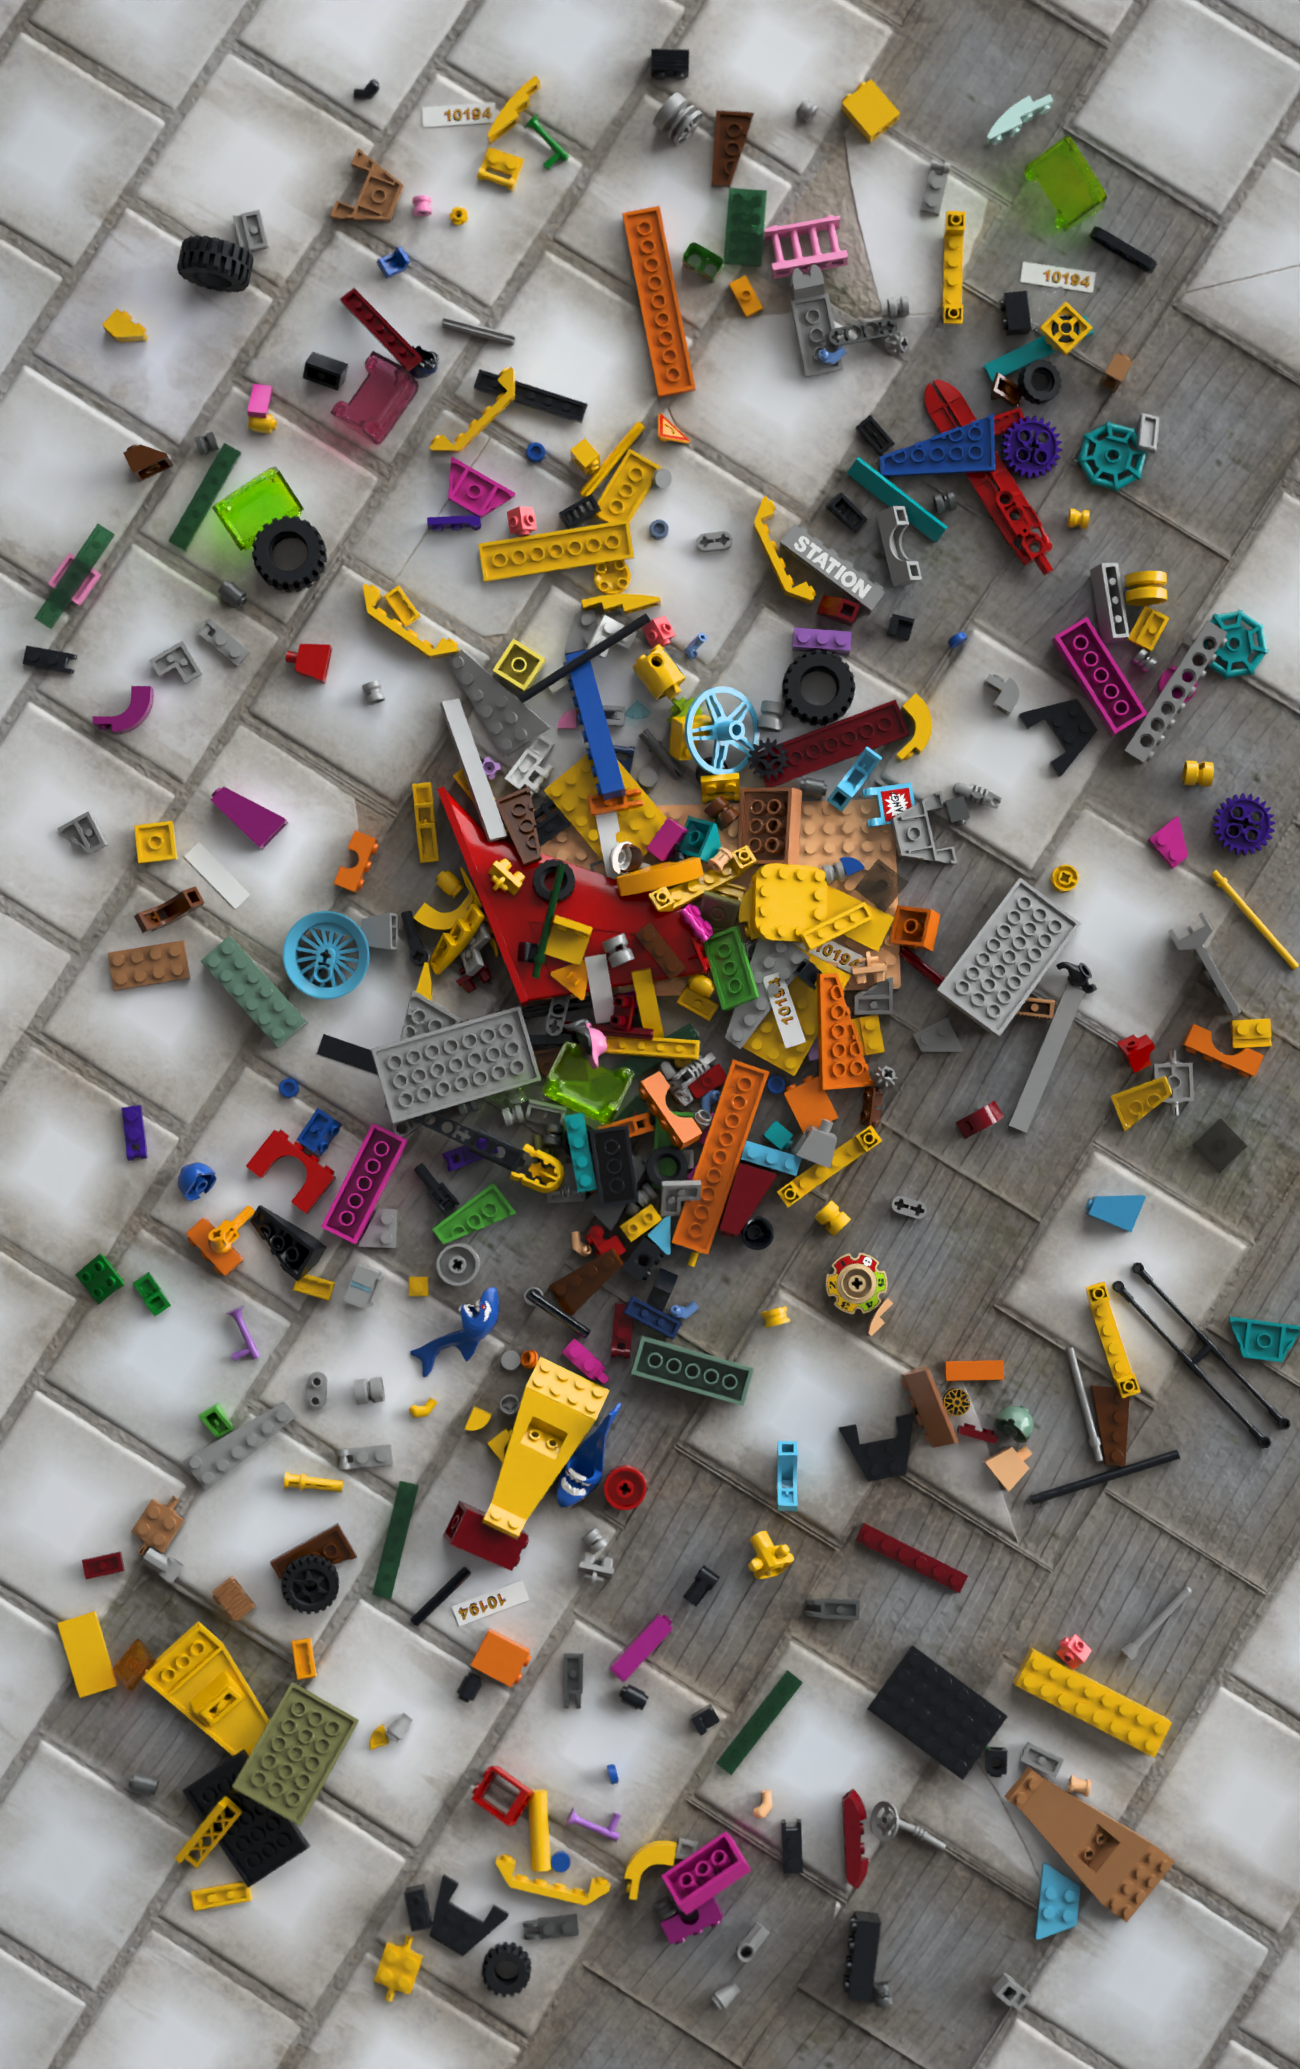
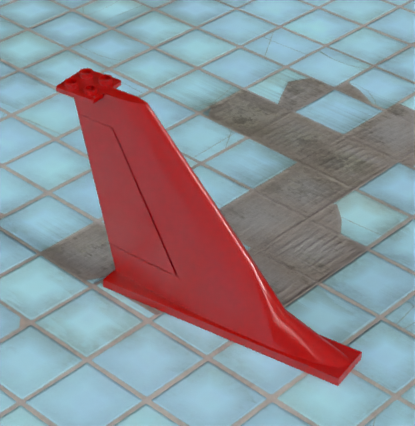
M445 787L438 788L437 791L522 1007L529 1005V1001L573 994L551 976L552 971L573 963L544 954L546 959L545 963L542 964L539 978L531 977L534 963L517 961L519 942L539 944L549 902H544L534 892V871L539 867V864L544 863L546 860L560 859L541 853V861L524 867L512 842L503 839L488 842L482 827L447 792ZM508 860L512 865L508 871L512 875L519 871L525 876L522 886L515 895H512L508 890L504 892L501 888L497 891L493 889L496 883L491 880L493 876L488 872L496 861ZM563 861L572 868L575 874V886L570 897L556 904L553 921L555 915L593 927L582 960L585 957L606 954L611 988L633 985L631 971L645 968L651 969L653 981L668 979L653 957L634 936L648 923L653 925L686 967L675 978L702 973L705 976L708 975V970H710L707 957H703L701 954L703 946L700 939L695 938L689 924L683 921V916L680 914V911L683 909L682 907L674 911L658 912L648 897L652 892L647 891L620 896L616 879ZM556 872L547 874L544 879L545 886L549 890H552ZM624 933L628 941L627 948H631L635 959L612 968L608 960L610 955L605 953L602 943ZM618 946L615 947L616 952L620 951ZM589 980L587 981L586 992H590Z

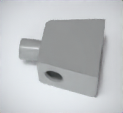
M384 913L362 919L361 930L367 939L369 947L398 950V914Z
M822 1119L819 1128L809 1125L793 1150L794 1153L799 1157L830 1168L837 1143V1137L830 1133L833 1122Z

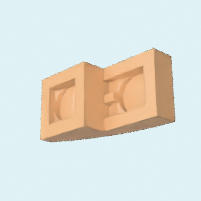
M887 1297L881 1302L872 1316L867 1331L870 1336L885 1323L880 1316L893 1304Z

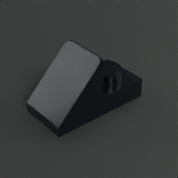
M660 1268L646 1303L664 1311L678 1275Z

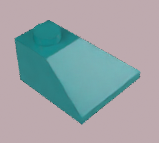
M688 816L684 827L689 831L680 843L681 852L689 858L699 857L701 863L708 864V860L713 858L721 847L717 824Z

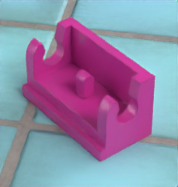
M667 818L646 849L661 861L668 862L674 853V845L680 844L689 830L677 821Z

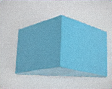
M666 1216L648 1234L667 1255H670V1216Z

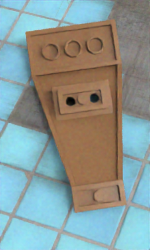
M1029 1766L1004 1796L1009 1802L1020 1809L1098 1901L1126 1923L1175 1863L1170 1856L1146 1838L1073 1794L1068 1793V1791L1044 1778Z

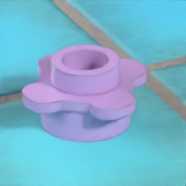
M490 757L484 758L482 765L488 779L492 780L501 766L499 763L492 761Z

